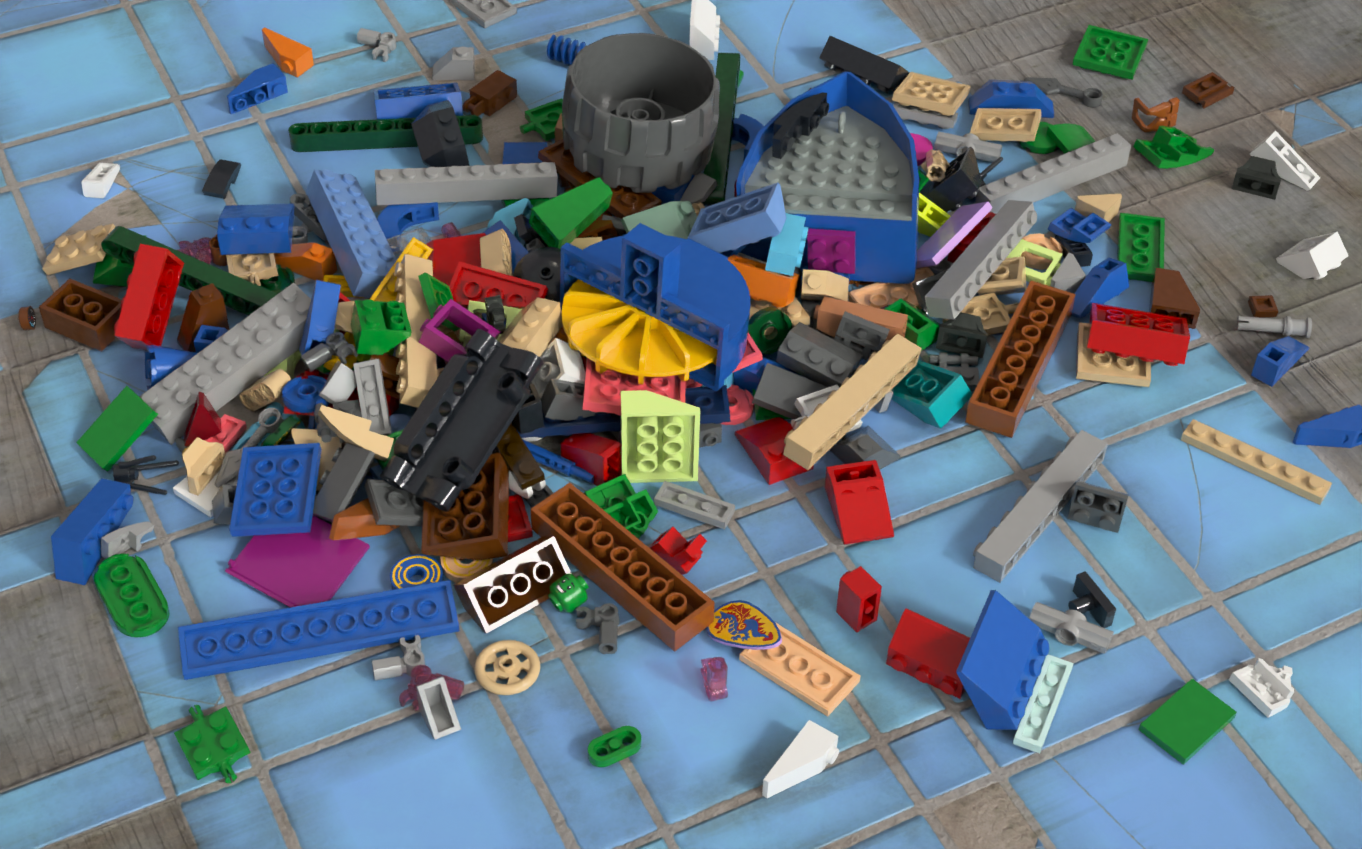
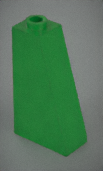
M598 177L533 207L529 224L549 247L561 249L565 243L570 244L609 208L613 192L609 185L605 184Z

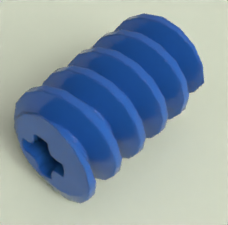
M552 35L547 46V56L551 60L572 65L576 54L586 46V43L581 42L579 45L578 40L575 39L572 42L569 37L564 41V36L562 35L556 40V36Z

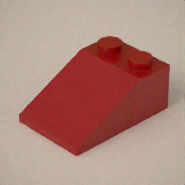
M779 416L735 431L736 438L768 485L814 469L813 465L807 470L783 455L786 445L784 439L789 431L795 430L790 423Z

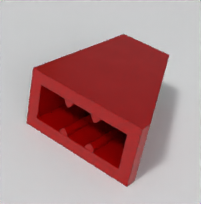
M579 433L565 438L561 443V457L575 462L576 466L591 473L594 476V485L599 486L622 475V444L618 441L590 433Z

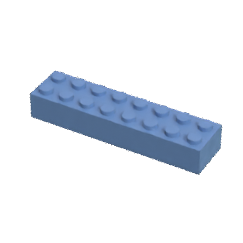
M314 169L306 189V194L353 296L371 298L397 261L357 178L347 173L343 175L333 173L330 170L321 171Z

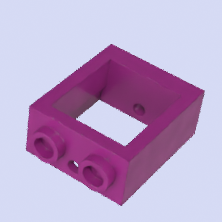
M450 299L445 306L439 305L431 320L426 319L420 328L422 335L419 343L449 362L453 355L457 353L466 354L467 352L464 349L465 347L437 329L445 319L473 336L477 329H482L497 340L500 331Z

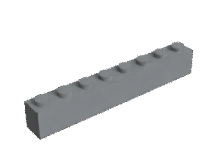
M1118 133L979 187L975 204L988 201L992 206L990 212L997 214L1008 200L1030 201L1034 203L1126 166L1131 144Z
M555 162L375 170L376 203L378 206L557 197L558 176Z
M1008 200L926 294L925 302L929 317L954 320L1036 223L1037 213L1034 210L1033 202Z
M1083 430L1075 438L1072 436L1068 440L1063 452L1059 451L1055 455L1050 467L1045 466L1037 482L1032 481L1024 497H1018L1011 512H1005L998 527H992L985 542H980L973 552L975 557L973 568L1001 583L1071 500L1076 482H1086L1103 462L1108 443Z

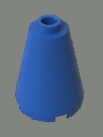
M146 345V349L149 352H145V378L151 379V385L147 386V390L197 353L157 345Z

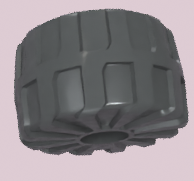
M650 33L616 34L604 37L585 46L576 54L573 64L567 69L562 102L563 145L565 150H570L574 158V166L581 173L587 171L597 178L600 177L610 188H616L618 185L630 187L636 193H651L656 191L657 187L663 186L667 189H674L688 183L692 175L701 173L709 163L718 128L720 85L719 80L715 77L713 65L705 56L688 44Z

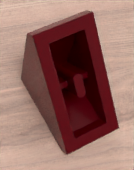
M198 392L184 432V446L189 447L197 437L206 440L221 433V419L203 392Z

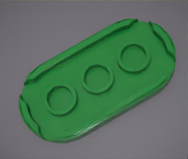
M116 554L102 561L98 566V571L94 574V583L117 629L126 636L138 638L152 635L164 627L169 618L168 603L146 562L141 557L136 555L133 557L129 556V554Z

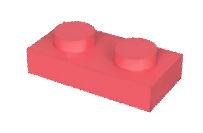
M224 414L221 417V433L204 441L223 444L226 453L247 429L246 422Z

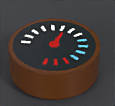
M31 306L21 307L18 313L21 328L25 331L35 329L36 316Z

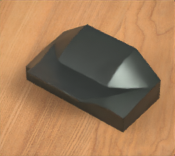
M1251 156L1243 166L1237 168L1232 189L1275 200L1281 182L1275 161Z
M960 312L954 320L949 319L947 322L942 323L939 329L936 348L960 354L968 353L970 356L983 358L988 333L983 328L981 317Z

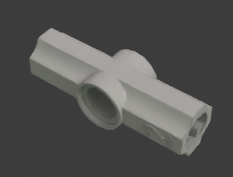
M938 132L934 149L955 154L958 157L968 148L972 147L976 159L993 163L1000 157L1002 145L981 141L972 133L958 136Z
M1039 602L1035 603L1029 617L1039 628L1055 634L1056 639L1064 645L1073 646L1079 643L1104 654L1107 652L1114 634L1111 630L1088 622L1086 617L1077 610L1062 612Z

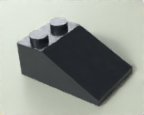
M972 147L949 163L950 166L945 171V178L940 182L933 181L927 193L935 205L946 213L950 210L954 212L962 205L964 199L967 197L971 199L979 193L982 181Z

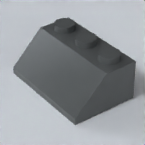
M799 322L789 331L778 349L776 362L826 387L838 385L840 388L847 377L851 378L863 355Z
M346 443L343 449L340 447L337 449L332 458L335 465L331 472L328 470L324 472L319 482L323 486L320 492L315 495L313 516L332 525L334 515L347 509L374 461V452Z

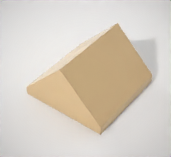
M1025 257L1006 258L977 293L979 295L990 293L1003 295L1025 292L1027 289Z

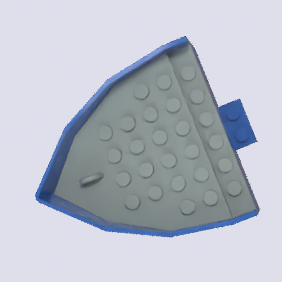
M843 72L793 98L758 132L738 174L736 182L737 196L778 182L782 190L785 213L806 217L804 227H809L808 229L856 231L855 274H835L849 278V281L909 284L915 278L918 241L919 174L914 139L893 104L853 73ZM822 92L827 93L829 111L820 120L818 127L814 128L809 136L801 135L799 139H796L792 144L791 150L787 151L782 159L772 157L774 122L785 111L800 101ZM772 237L761 239L754 244L749 243L740 253L761 261L767 260ZM807 237L799 268L802 273L803 269L808 270Z

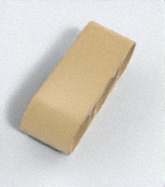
M504 229L481 237V268L513 276L511 245Z
M277 369L258 379L239 395L240 400L247 409L255 411L282 395L283 387L292 379L284 370Z

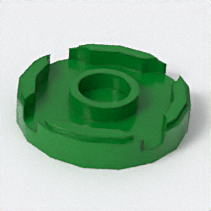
M1040 122L1035 141H1019L1020 145L1023 148H1029L1030 152L1052 153L1058 147L1047 134V128L1052 124Z

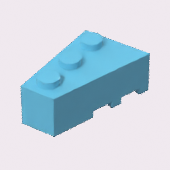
M786 213L787 219L781 233L772 237L765 270L793 276L795 267L800 268L809 227H804L806 217Z

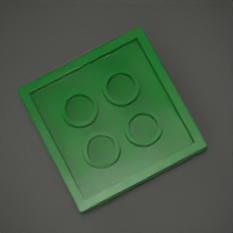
M1089 25L1074 56L1072 65L1133 80L1147 47L1148 39Z

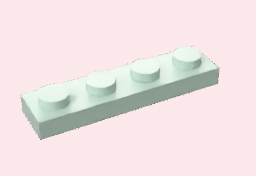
M1051 655L1046 656L1041 674L1038 676L1033 694L1025 709V715L1021 719L1015 734L1014 745L1040 754L1074 663Z

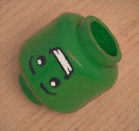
M566 573L550 585L548 598L559 612L571 613L587 601L588 596L585 590L589 586L580 575L575 577L571 573Z

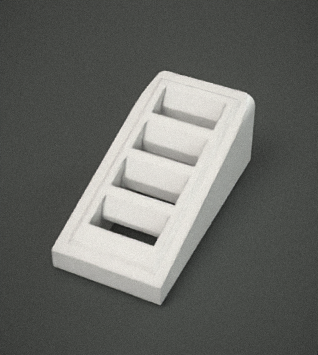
M98 163L81 181L83 195L91 198H104L120 170V165Z

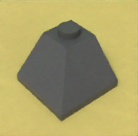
M869 426L837 442L830 449L844 464L876 460L879 469H882L900 459V455Z

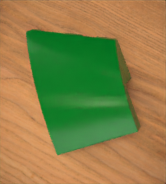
M1159 126L1152 141L1136 139L1133 146L1157 168L1186 166L1203 160L1214 152V149L1211 147L1197 145V139L1185 134L1181 130L1167 126Z
M626 474L584 492L588 498L638 539L644 534L649 523L658 513L647 490L635 493Z

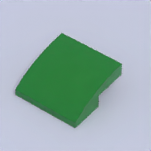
M1055 124L1047 128V134L1064 154L1096 142L1085 128L1080 125Z

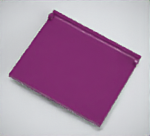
M312 516L311 531L307 533L254 535L235 560H229V568L225 572L288 607L330 601L370 546L358 538L329 539L332 525Z

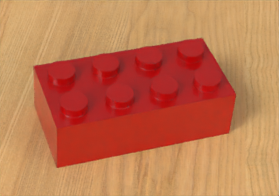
M140 244L138 251L135 252L133 271L128 276L127 292L121 301L120 317L114 326V336L132 348L148 351L146 345H162L184 262L168 249Z

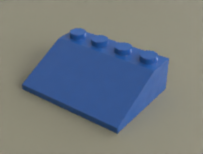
M457 82L373 90L377 119L417 118L427 105L449 100L452 104L456 116L463 115L462 96Z
M991 590L956 673L986 729L1017 730L1021 718L1025 715L1028 700L1033 694V687L1037 677L1041 674V667L1045 656L1049 653V643L1041 629L996 590Z

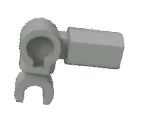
M360 28L357 33L358 43L376 47L372 51L373 60H376L378 56H382L383 62L388 61V54L397 47L395 34L391 32L381 34L377 31Z
M415 635V642L410 644L405 642L404 637L400 638V646L404 658L396 656L372 661L375 681L402 676V673H406L411 677H418L425 672V658L421 651L419 635Z

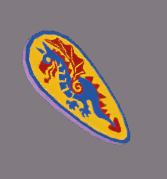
M742 600L730 601L714 610V622L706 628L708 636L714 641L743 649L765 650L778 647L782 643L781 632L776 623L760 608Z

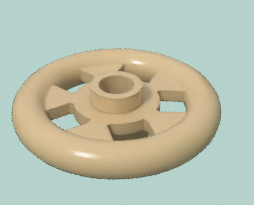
M502 640L490 644L480 652L475 661L474 672L479 684L487 691L498 695H514L525 691L537 680L540 673V660L537 653L529 645L516 640ZM507 651L508 655H502L497 658L496 653ZM520 653L527 658L523 662H520L516 657ZM486 664H494V672H486ZM505 664H511V666H509V667H505V666H503V665H505ZM521 670L528 672L523 679L516 677ZM498 677L509 679L507 684L496 683Z

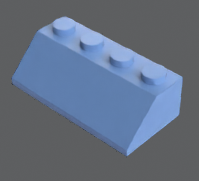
M777 182L702 208L688 238L721 253L730 249L736 250L740 246L749 243H757L759 240L779 235L787 219L780 184Z

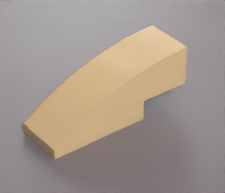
M321 405L318 415L341 439L348 444L374 452V458L386 462L394 438L369 431L371 420Z

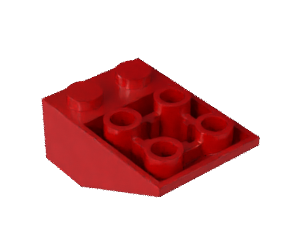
M871 460L826 467L824 487L843 544L893 538L894 531L886 491L877 461Z

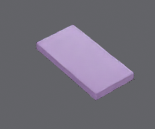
M987 201L961 206L917 250L916 268L938 265L991 211L992 206Z

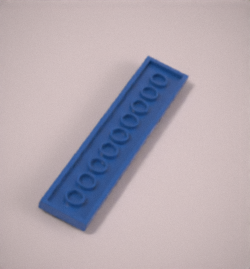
M450 580L178 627L184 680L397 643L403 637L405 641L414 640L415 635L425 638L460 631Z

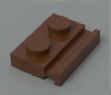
M1211 72L1185 85L1182 94L1196 104L1201 103L1204 109L1232 95L1235 87H1229L1227 85L1228 82Z

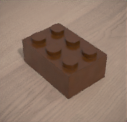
M69 278L39 306L45 328L103 351L116 338L114 336V326L120 317L122 299Z

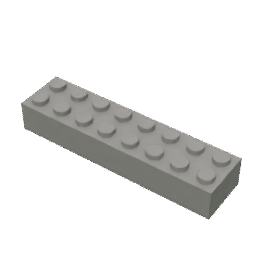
M292 283L143 393L140 397L158 413L151 424L172 445L177 437L184 436L198 392H203L215 411H217L296 352L300 347L311 299L295 283Z

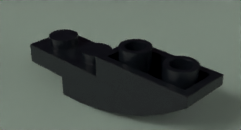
M822 92L800 101L785 111L774 122L772 157L782 159L785 153L791 150L792 144L796 139H799L801 135L809 136L814 128L818 127L820 120L829 111L827 93Z

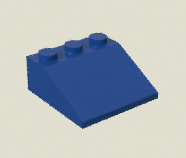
M294 204L225 206L219 217L217 229L221 255L291 253Z

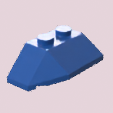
M989 80L968 100L970 115H976L978 108L1041 109V118H1054L1053 102L1032 81Z

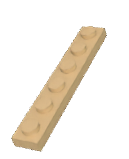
M1194 419L1181 437V441L1319 505L1326 497L1332 485L1331 482Z

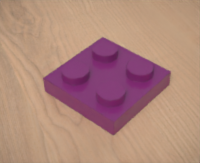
M808 229V270L855 274L856 231Z

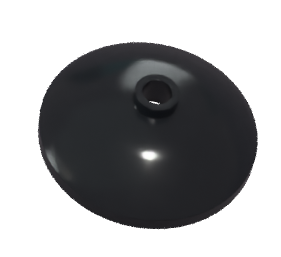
M543 247L529 252L518 262L513 276L546 285L548 292L545 299L560 302L561 249ZM546 271L550 272L548 276L542 275Z

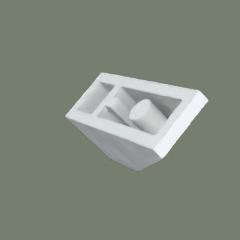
M1276 131L1260 142L1250 153V156L1275 161L1280 178L1307 191L1320 179Z
M809 720L763 779L762 796L769 798L821 773L828 763L833 764L839 754V749L837 748L838 736Z

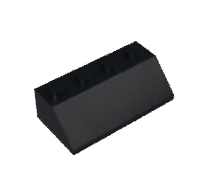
M829 36L819 57L825 62V67L834 71L836 68L842 70L841 73L851 72L855 76L860 77V80L868 86L871 83L878 85V90L887 94L889 90L894 92L910 73L896 63L833 36Z

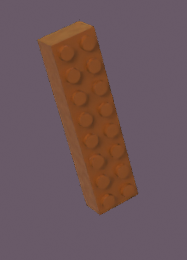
M1032 280L1030 281L968 403L965 423L1010 438L1013 437L1071 317L1076 294Z
M570 482L531 508L532 530L540 537L554 536L563 557L674 652L714 622L715 602Z

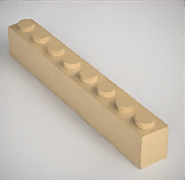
M404 254L401 263L397 262L394 276H397L395 292H398L396 301L405 304L412 333L409 338L398 344L396 350V357L399 358L396 374L400 377L397 383V392L400 393V404L419 407L437 380L436 354L419 343L422 335L420 328L426 319L431 320V316L418 276L425 272L433 276V267L431 260Z
M896 334L891 340H886L881 350L877 353L873 352L865 365L861 364L851 378L847 377L837 391L833 390L828 396L827 401L823 404L819 403L810 417H804L795 431H789L784 439L786 445L783 455L809 470L917 365L922 348L899 334Z

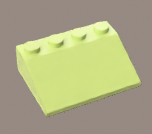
M647 390L621 391L622 475L626 474L630 483L698 481L700 408Z

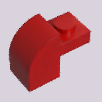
M672 526L661 533L649 548L683 575L687 574L702 557L703 551L701 548L707 540L701 534H698L687 541Z

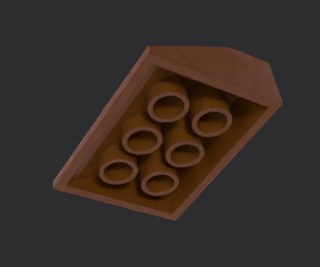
M494 453L489 456L474 483L469 488L460 492L448 512H444L424 500L422 554L475 560L508 556L509 469L500 453Z

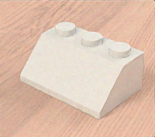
M692 0L690 47L708 60H714V52H718L720 15H716V6L709 0Z

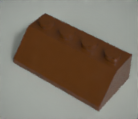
M546 536L529 543L453 584L464 609L483 632L488 633L548 600L550 585L564 574L571 572L555 537Z

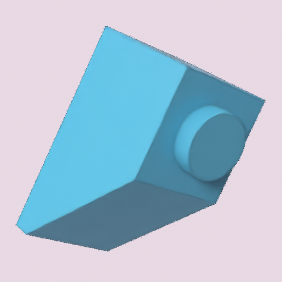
M523 198L495 212L493 219H490L487 229L501 220L520 242L521 238L519 237L514 218L523 214L526 218L530 219L533 205L529 199Z

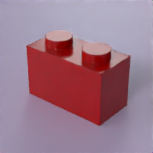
M861 566L853 571L846 572L840 578L836 612L856 633L877 621L882 586Z

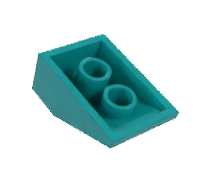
M920 360L891 389L894 392L891 398L893 401L923 422L940 429L949 422L973 395L961 374Z

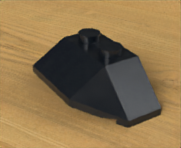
M446 100L427 105L411 124L422 162L428 167L470 166L465 143L450 101Z

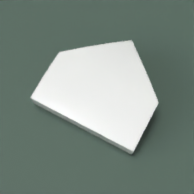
M1258 658L1255 665H1248L1233 672L1229 678V681L1267 718L1287 708L1290 698L1294 693L1290 678L1293 674L1292 668L1283 666L1281 669L1269 666L1260 658Z

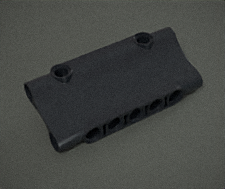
M477 329L465 346L466 354L457 353L451 357L394 444V454L396 456H392L380 475L389 485L409 492L444 512L449 511L462 490L469 488L474 483L478 473L514 417L529 398L531 392L529 385L544 364L543 360L535 353L504 345L482 329Z

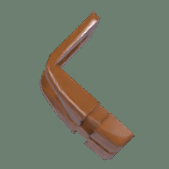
M1175 97L1168 102L1148 108L1139 98H1135L1132 120L1143 132L1157 131L1159 126H1176L1180 100ZM1138 109L1146 115L1157 117L1146 126L1138 115Z

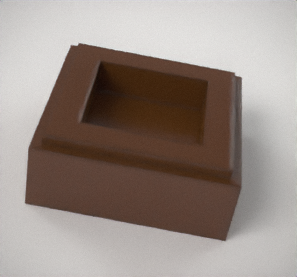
M1272 295L1249 296L1248 304L1253 317H1277L1278 309Z

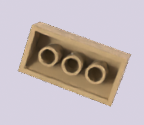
M536 298L516 315L497 341L512 348L531 351L540 357L563 326L560 302Z

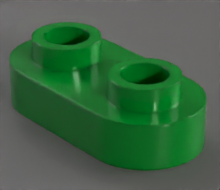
M622 726L593 739L588 745V759L590 763L596 767H607L636 754L641 748V733L635 727Z

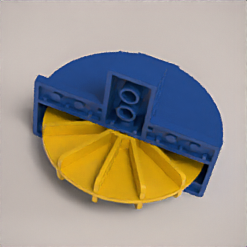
M641 223L625 236L603 240L583 250L569 243H565L561 247L560 308L562 311L563 328L568 337L570 348L572 350H579L587 358L594 361L597 372L602 374L607 369L629 375L638 376L639 385L644 384L645 377L678 375L682 382L688 381L691 378L714 391H718L724 385V380L741 362L747 344L750 293L743 276L728 261L727 256L689 238L683 239L667 236Z

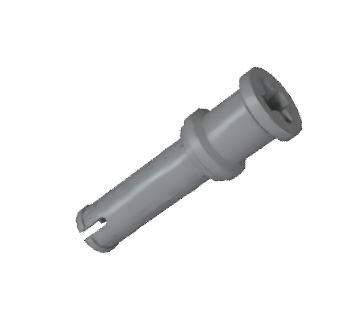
M1286 316L1283 319L1237 317V331L1282 333L1284 337L1299 335L1310 338L1312 318L1309 317L1306 320L1291 319V316Z

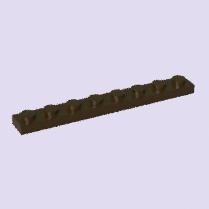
M454 331L445 334L462 345ZM438 356L443 365L446 366L448 362ZM511 422L495 448L503 457L521 490H524L545 480V476Z

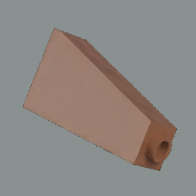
M824 296L821 305H816L814 319H817L816 329L834 338L845 311L890 329L886 340H891L896 334L905 338L908 315L826 296Z

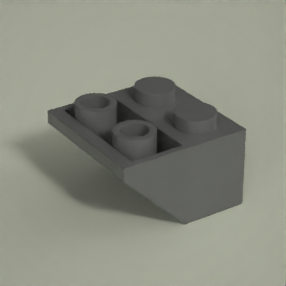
M1077 481L1068 519L1118 533L1129 494Z

